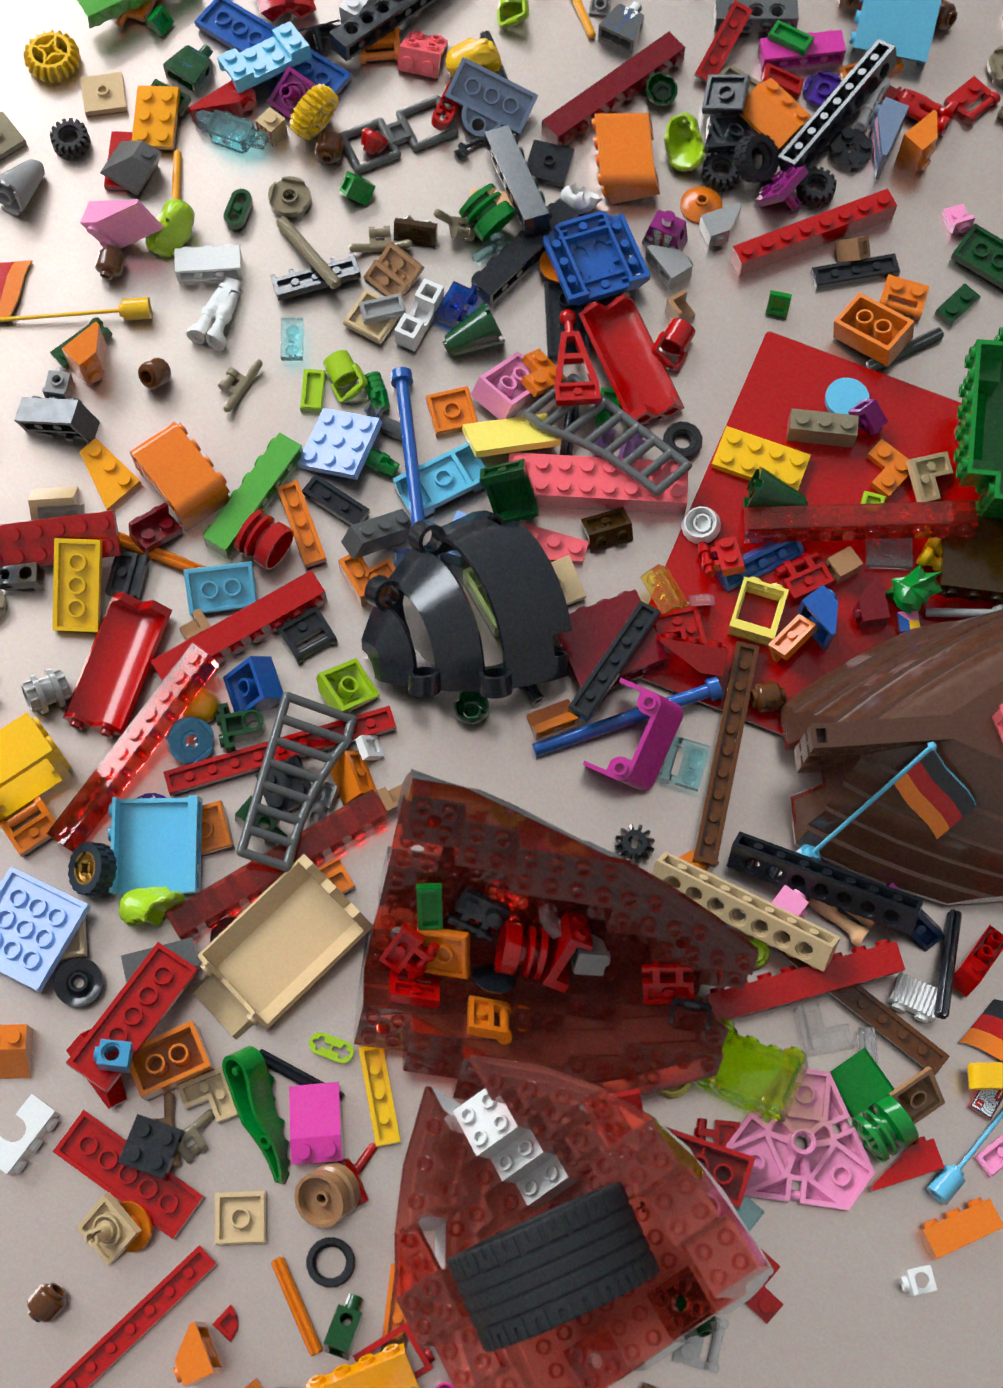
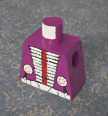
M658 210L642 243L683 251L688 242L686 221L676 217L672 211L664 212Z

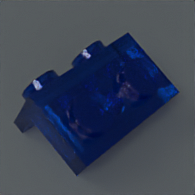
M453 281L436 310L434 319L452 328L457 326L469 315L468 310L470 306L474 307L478 300L477 285L472 284L471 288H468Z

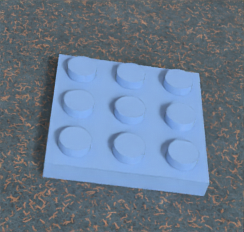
M323 408L297 463L298 466L305 470L357 480L383 422L380 418Z

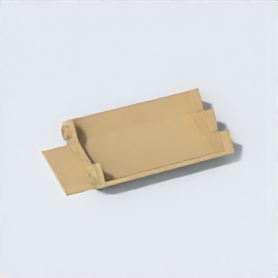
M303 854L289 871L284 872L197 955L203 962L200 967L207 975L191 989V992L236 1040L252 1024L257 1026L260 1023L267 1030L374 926L318 867Z

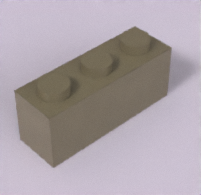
M792 408L788 418L786 440L853 448L858 433L859 416Z

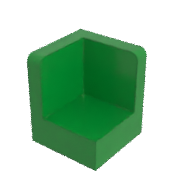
M347 171L338 191L347 198L367 205L376 186L369 180Z

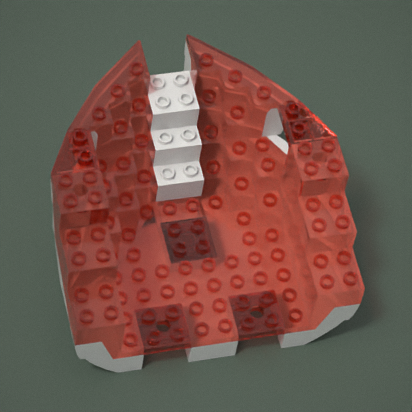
M468 1055V1058L485 1088L461 1105L436 1088L425 1087L402 1166L394 1233L395 1299L419 1347L435 1348L454 1388H609L631 1372L645 1371L686 1343L684 1336L716 1314H729L750 1300L764 1285L768 1277L774 1273V1270L759 1245L747 1230L726 1193L708 1170L694 1157L690 1148L674 1136L655 1117L605 1088L542 1065L476 1055ZM621 1182L630 1200L629 1204L632 1205L636 1219L642 1227L643 1235L646 1236L649 1243V1250L653 1252L660 1268L659 1273L625 1295L561 1326L499 1350L484 1351L476 1333L477 1329L473 1327L469 1317L470 1313L466 1310L463 1296L458 1291L457 1281H454L447 1260L459 1252L545 1211L601 1187ZM436 1229L434 1255L423 1232ZM679 1296H683L687 1301V1307L682 1312L676 1307V1300ZM595 1354H599L602 1358V1365L599 1369L594 1368L592 1365V1358Z

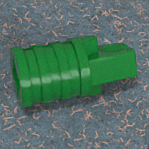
M378 371L367 373L365 377L368 384L365 389L368 398L374 408L378 409L381 406L384 412L390 408V403L381 373Z
M375 447L371 448L364 465L373 468L377 472L387 473L391 476L395 475L400 467L398 462Z

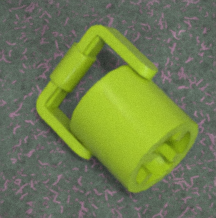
M499 0L497 20L498 25L502 29L512 27L529 17L528 0ZM504 16L511 17L504 21Z
M347 350L333 352L325 358L323 366L332 381L331 388L339 402L347 403L367 386L368 381L360 366L353 362ZM359 378L360 382L343 396L339 388H345L356 382Z

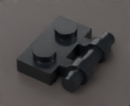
M466 887L455 903V911L460 914L455 916L450 913L447 916L446 922L453 925L454 929L458 931L464 930L473 934V937L480 941L484 939L491 942L494 933L487 929L490 926L499 930L511 913V907ZM468 919H475L479 921L478 925H475L469 922Z

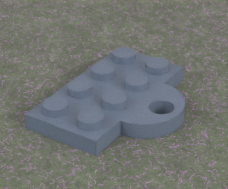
M464 57L445 94V98L463 106L462 123L465 129L476 137H485V131L509 125L511 131L520 135L539 96ZM479 119L484 123V128L481 131H475L472 128L474 120Z

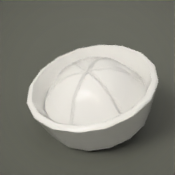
M699 506L692 508L685 514L681 528L683 535L689 541L695 544H699L701 541L709 543L719 534L721 521L714 510Z

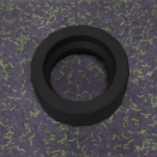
M325 1237L317 1241L310 1248L306 1257V1268L309 1276L317 1284L326 1288L338 1287L345 1284L352 1276L355 1269V1256L352 1248L345 1241L336 1237ZM327 1247L340 1249L346 1258L344 1271L335 1278L322 1276L316 1268L318 1254Z

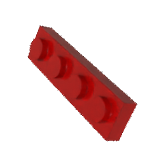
M734 0L694 74L695 77L707 83L709 74H719L753 11L752 9Z

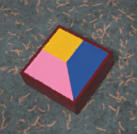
M895 611L894 616L898 635L907 630L921 627L919 611H914L911 614L904 611Z

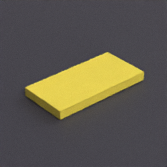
M547 413L536 414L542 421L549 417ZM523 416L463 424L462 431L476 458L561 446V438L540 431Z

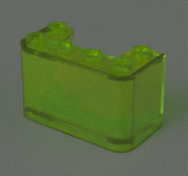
M714 1018L724 1029L718 1051L721 1054L716 1069L692 1075L693 1083L708 1092L774 1120L785 1122L808 1069L807 1055L804 1054V1051L794 1046H791L790 1049L784 1048L783 1051L771 1044L765 1046L760 1044V1041L753 1036L746 1035V1037L738 1035V1031L732 1021L726 1018H721V1020Z

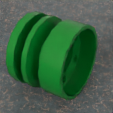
M489 183L474 192L458 212L462 218H466L465 222L468 225L478 221L473 228V232L482 242L489 240L501 231L516 214V211L508 201L497 204L501 198V193L495 192L496 187L493 183Z
M888 1094L873 1104L875 1114L866 1109L862 1112V1116L857 1115L852 1119L859 1139L866 1149L881 1163L890 1159L889 1154L894 1156L898 1153L895 1142L900 1147L906 1148L919 1139L918 1131L910 1116L899 1102Z

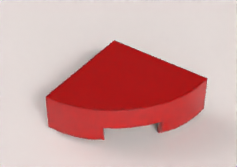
M231 1304L212 1324L230 1343L235 1339L239 1328L238 1315Z

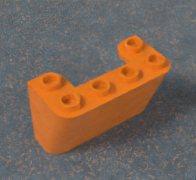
M596 113L595 118H592V126L597 136H594L593 139L595 149H598L599 153L595 155L597 167H600V173H597L599 186H602L604 197H608L612 205L659 195L660 186L653 158L652 140H654L650 114Z

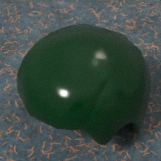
M657 72L648 79L646 94L651 103L657 106H667L673 103L677 96L678 85L672 76Z
M460 691L457 701L454 702V711L457 719L467 724H477L485 719L489 712L488 698L481 696L480 692Z

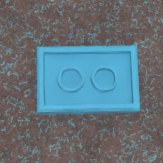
M252 561L183 570L190 615H193L192 612L199 608L203 613L243 609L258 600Z

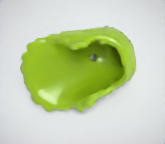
M686 112L673 116L667 124L664 138L669 163L677 171H692L702 165L703 158L706 155L703 138L699 132L698 121L693 115Z
M181 199L167 200L159 216L156 218L163 225V228L145 237L146 247L160 257L170 258L175 256L174 249L182 248L184 243H187L191 237L195 220V213L192 207Z
M167 886L133 889L124 893L120 899L119 916L127 926L144 924L145 922L160 926L168 910L173 906L185 903V896L181 891L170 890Z

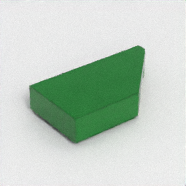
M601 387L600 393L620 408L621 404L614 389ZM606 408L596 415L595 427H600L614 414Z

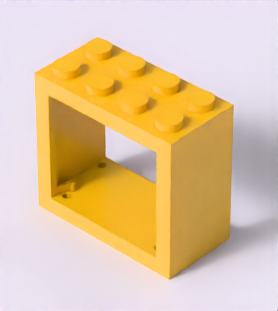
M28 712L0 729V822L4 819H10L34 803L33 800L38 796L40 798L44 797L72 778L68 771L72 767L37 717L32 719Z

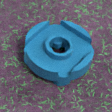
M186 716L177 720L170 727L165 736L168 751L175 759L182 763H194L205 760L210 755L213 749L214 733L212 728L202 719ZM188 735H195L193 739L194 745L185 744Z

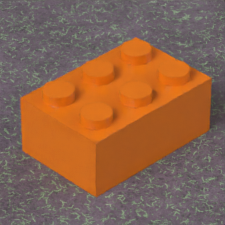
M860 292L834 320L833 338L887 367L912 340L914 334V321Z
M193 1020L147 1040L132 1059L130 1068L140 1097L145 1101L176 1088V1085L215 1070L198 1027Z

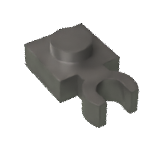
M324 781L313 802L314 806L310 810L308 819L313 820L314 815L319 813L317 822L324 824L327 819L326 808L333 810L341 787Z

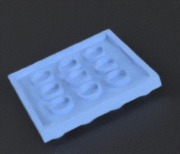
M10 867L0 883V972L41 993L91 906Z

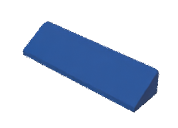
M794 532L787 533L741 555L745 566L744 573L723 577L721 571L715 572L725 591L728 592L742 585L744 576L748 578L759 577L782 566V563L787 560L792 561L799 558L801 554L805 553L799 534Z

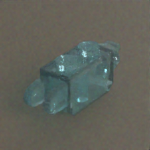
M216 109L214 113L199 110L195 115L198 121V128L209 134L213 144L243 154L248 152L250 147L263 150L268 142L267 135L255 129L254 123L249 119L239 118L229 112H222Z

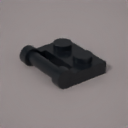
M317 606L277 628L278 633L297 664L303 662V658L328 644L333 645L338 642L334 632ZM321 631L325 633V636L300 650L297 649L296 646Z

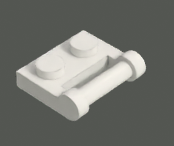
M716 1317L717 1330L713 1332L707 1362L700 1360L705 1337H699L698 1335L688 1338L685 1344L674 1351L672 1361L718 1373L720 1366L717 1365L724 1330L725 1328L728 1329L729 1321Z

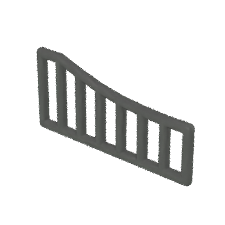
M572 373L562 383L585 381ZM554 388L528 407L522 414L527 421L540 431L566 440L598 455L625 472L656 496L661 495L692 468V463L602 394L601 404H595L564 430L552 425L577 405L561 406L544 421L534 415L555 398ZM606 408L614 414L585 439L574 435L577 430ZM620 421L631 427L605 449L594 444ZM637 433L647 440L624 460L613 454ZM653 446L663 452L661 456L641 472L631 466ZM670 459L680 465L658 485L648 479Z
M290 692L282 694L236 853L239 857L285 872L291 869L313 802L327 776L351 743L357 722L355 715L342 712L341 710ZM293 703L347 722L344 734L342 735L288 716L289 704ZM285 724L339 744L332 754H328L282 738L280 735ZM277 746L325 762L319 774L275 760L274 756ZM272 768L313 782L306 795L268 782L270 769ZM264 790L303 803L298 816L261 804ZM260 813L293 824L294 828L291 837L288 838L255 827L257 814ZM251 835L287 847L284 860L247 849Z

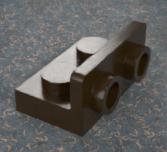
M624 507L581 519V526L588 538L591 552L633 540L632 522Z

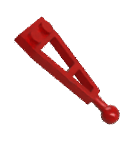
M570 309L563 310L559 315L560 323L565 326V332H561L554 383L556 406L601 404L599 380L579 331H574L573 325L577 318L575 312ZM574 342L578 353L565 354L566 343ZM583 364L589 382L562 383L564 365Z

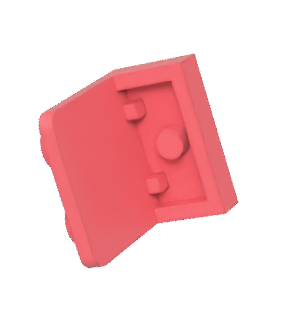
M421 31L409 32L399 46L397 70L438 78L441 55L448 45V40L440 35H424Z

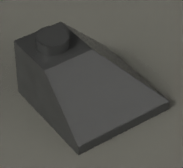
M121 141L100 171V174L138 196L157 168L161 151L144 141Z

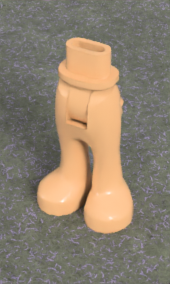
M806 897L805 899L820 915L846 931L850 936L851 943L856 947H859L874 924L871 920L847 912L864 926L858 925L842 915L836 907L829 906L812 898Z

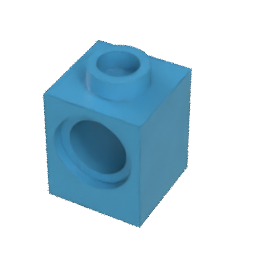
M101 1039L100 1046L95 1047L93 1061L96 1062L99 1070L130 1073L134 1051L132 1042ZM118 1051L119 1056L113 1061L106 1059L109 1052Z

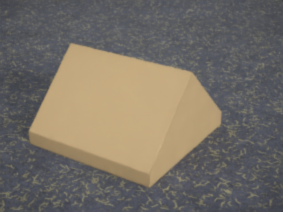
M78 486L33 489L28 499L31 520L79 514Z

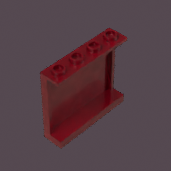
M636 589L623 591L610 599L599 600L596 604L589 607L583 606L578 608L575 612L569 614L572 631L556 635L562 650L568 653V663L579 685V690L640 603L641 599ZM654 626L611 689L621 685L619 683L621 678L631 682L668 668L669 657L662 642L656 638L657 632Z

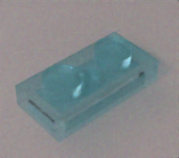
M281 318V361H303L304 319Z

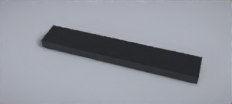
M640 601L568 706V712L586 722L590 720L660 617L661 611Z

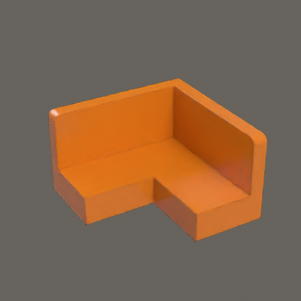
M349 554L338 560L342 575L362 607L369 604L364 594L368 581L377 575H384L389 578L396 569L389 557L370 568L363 557L353 560ZM388 586L381 590L379 598L388 593Z

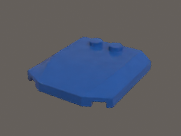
M598 211L558 223L554 230L542 239L544 248L569 305L580 306L637 289L650 280L651 275L624 214L619 213L618 216L607 215V212Z

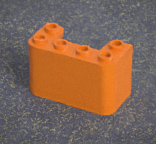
M173 422L129 451L135 468L141 475L149 479L170 506L173 514L180 518L179 524L187 532L229 502L228 493L230 491L226 486L227 481L222 473L214 471L212 468L214 465L207 455L203 457L199 452L201 448L194 439L190 441L187 437L188 432L182 423L177 424Z

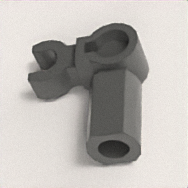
M368 402L364 409L366 416L380 418L383 422L380 428L381 432L402 441L400 422L389 417L385 419L382 414L383 408L379 406L376 409L372 406L371 402Z

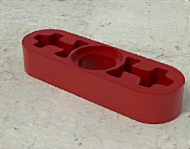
M448 83L431 118V125L440 131L448 129L459 107V104L445 98L450 83ZM447 103L451 105L453 108L448 109L443 104ZM441 115L445 116L443 121L439 120Z

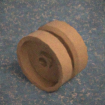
M327 1162L300 1179L295 1188L294 1199L299 1214L307 1223L317 1228H329L354 1211L359 1204L361 1193L359 1182L351 1170L340 1163Z

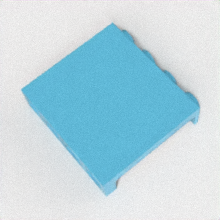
M859 0L863 4L861 11L857 10L854 23L858 25L856 32L852 31L849 42V44L853 45L851 51H855V49L868 51L880 39L896 46L897 58L916 61V64L925 65L942 0Z
M198 795L188 796V798L119 799L112 797V803L109 804V817H112L111 827L108 828V840L111 841V850L114 851V856L117 860L116 878L113 881L112 887L109 888V893L124 895V893L140 887L167 886L170 890L181 891L183 894H200L203 799Z

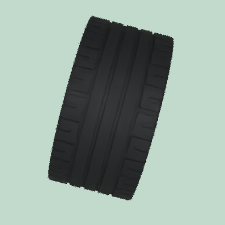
M621 1182L601 1187L491 1236L447 1260L454 1281H457L458 1291L463 1296L466 1310L470 1313L469 1317L473 1327L477 1329L476 1333L484 1351L499 1350L561 1326L625 1295L659 1273L660 1268L653 1252L649 1250V1243L646 1236L643 1235L642 1227L636 1219L635 1211L632 1205L629 1204L630 1200Z

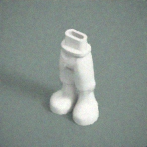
M226 277L224 283L219 284V288L214 292L206 306L202 308L201 318L190 326L186 333L192 342L203 344L206 339L211 348L218 351L225 349L227 340L223 331L225 325L231 321L240 295L239 289L242 285L240 281ZM213 319H216L213 326L207 333L210 322Z

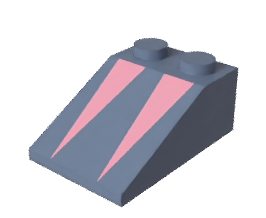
M885 97L882 105H877L869 128L873 130L870 139L873 143L872 158L874 176L877 180H879L899 137L909 109V105Z

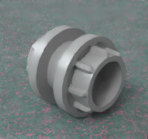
M45 669V677L37 679L32 674L27 677L28 681L21 685L25 701L32 712L40 711L42 714L49 712L48 705L56 702L57 706L61 708L66 705L65 701L71 698L70 686L61 670Z

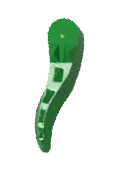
M247 1046L224 1057L222 1061L223 1074L242 1125L263 1153L274 1181L279 1184H285L290 1175V1172L287 1171L290 1160L287 1158L286 1152L289 1141L284 1138L282 1132L284 1120L278 1117L275 1109V1097L272 1093L274 1077L267 1071L265 1060L259 1050L253 1046Z

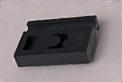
M122 551V555L115 556L105 590L106 594L112 596L115 593L125 592L139 599L150 560L148 554L140 555L134 552Z

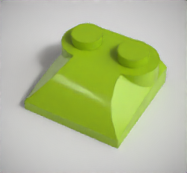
M357 658L320 672L316 677L318 690L327 705L350 714L352 710L380 696Z

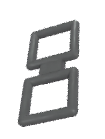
M435 95L397 110L395 116L398 121L386 125L383 118L379 117L340 132L339 135L344 141L343 149L354 171L360 174L400 158L401 152L397 145L409 141L412 149L418 151L458 135L459 131L452 119L448 130L418 141L405 117L434 105L437 107L441 97ZM378 127L382 135L388 138V147L391 152L360 164L348 139L362 134V130L365 128L374 129Z

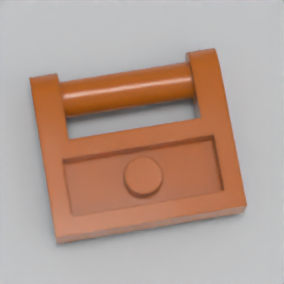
M397 26L386 36L359 53L360 64H367V61L390 59L398 61L400 46L399 27ZM394 48V51L366 53V50Z
M888 274L879 303L896 312L913 316V319L920 320L930 286ZM887 299H892V300L899 301V302H902V303H905V304H909V305H912V306H916V308L910 307V306H907V305H903V304H900V303H896V302H893V301H889V300H887Z
M40 796L33 800L34 803L10 819H4L0 822L1 828L21 857L62 831ZM37 811H41L40 815L13 832V827Z
M470 995L467 1003V1034L497 1039L503 1045L509 1044L512 1041V1032L509 1029V1016L512 1014L511 1004L505 1001ZM494 1012L499 1016L500 1027L494 1026Z

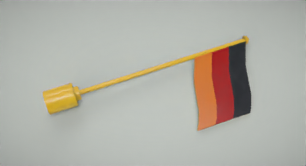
M33 261L0 262V322L119 313L120 317H123L125 321L152 319V306L149 297L122 299V303L118 304V308L11 317L19 301L25 275Z

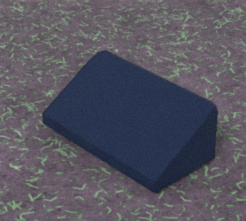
M921 909L913 933L910 936L927 951L944 938L945 935L940 926Z

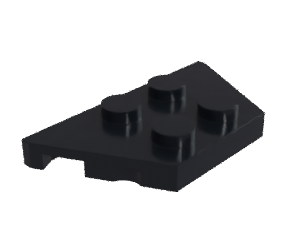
M739 114L710 115L707 120L705 152H732L743 137L757 134L758 132Z

